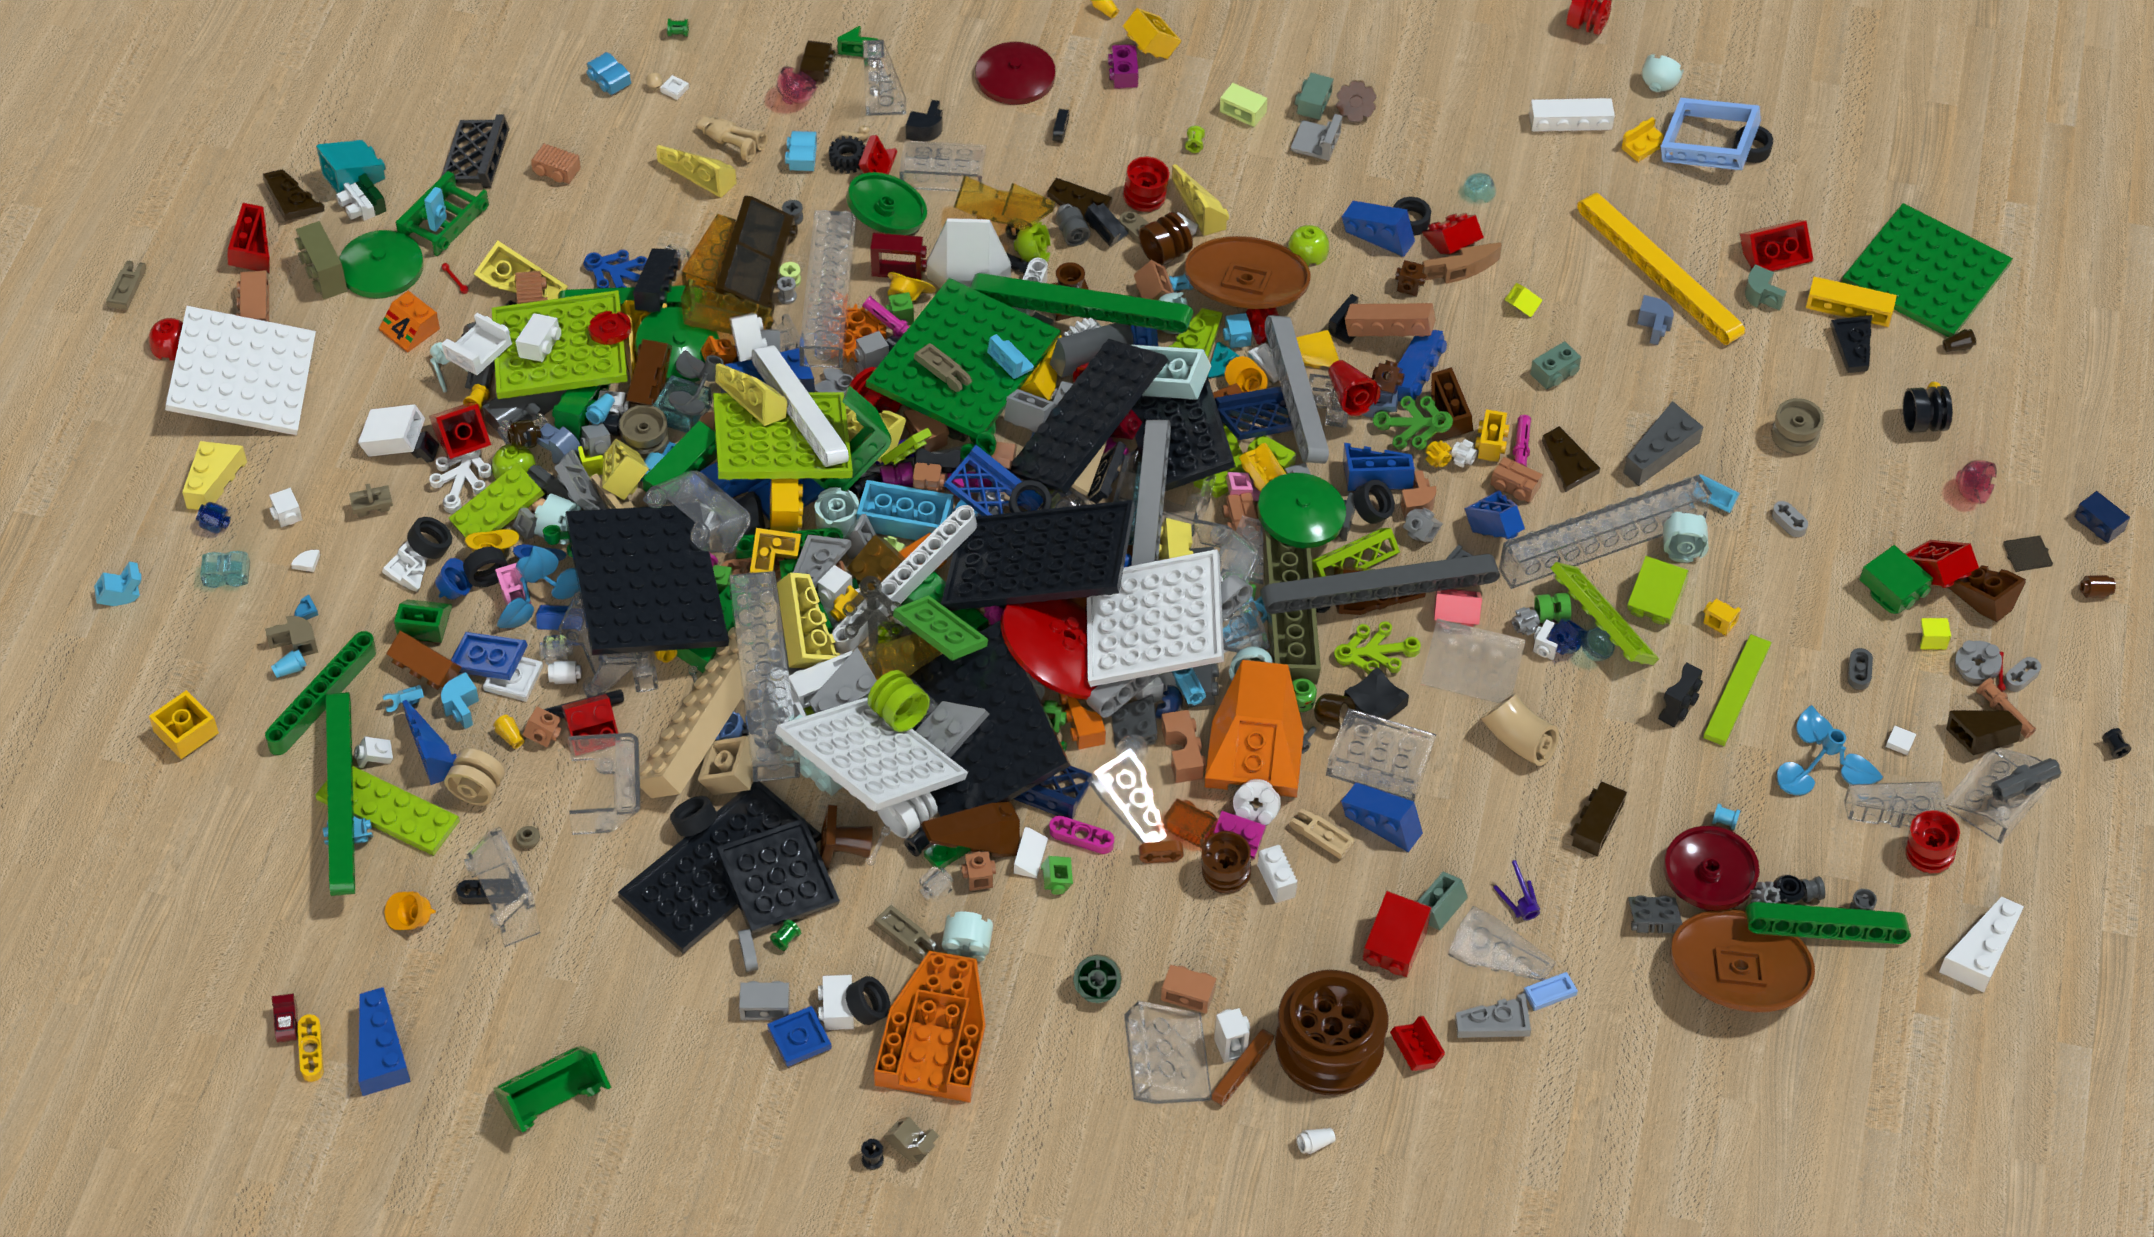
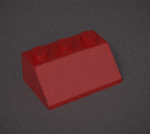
M1793 220L1740 233L1743 255L1752 269L1754 265H1758L1767 270L1775 271L1814 261L1807 220Z

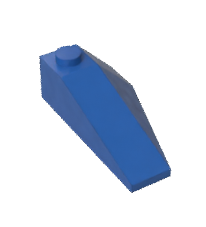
M403 700L405 716L430 785L442 782L453 766L457 757L456 753L451 754L449 746L407 700Z

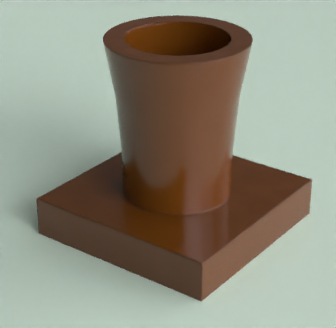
M1068 262L1061 264L1056 269L1057 282L1051 284L1089 290L1084 278L1085 270L1081 265ZM1053 313L1056 321L1074 317Z
M828 805L821 828L822 838L820 841V856L826 870H829L834 851L869 858L873 826L836 825L837 805Z

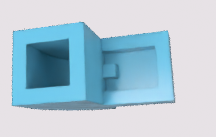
M128 562L121 575L103 572L94 585L97 604L119 606L135 601L140 596L138 586L141 582V573H139L138 563Z
M465 672L445 684L441 692V700L445 716L452 715L457 723L461 722L466 729L473 726L468 706L478 702L479 698L477 688Z

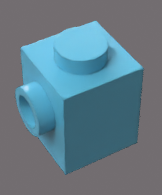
M1246 313L1227 315L1225 317L1223 337L1225 341L1228 340L1230 349L1251 346L1252 330Z

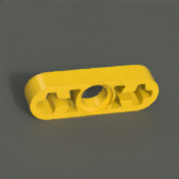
M308 1014L301 1017L298 1021L299 1061L302 1077L306 1081L314 1082L319 1080L324 1074L322 1029L318 1017ZM308 1024H312V1035L308 1036L306 1028L308 1027ZM310 1043L316 1044L317 1049L310 1053L304 1051L306 1045ZM313 1060L315 1066L314 1072H309V1061Z

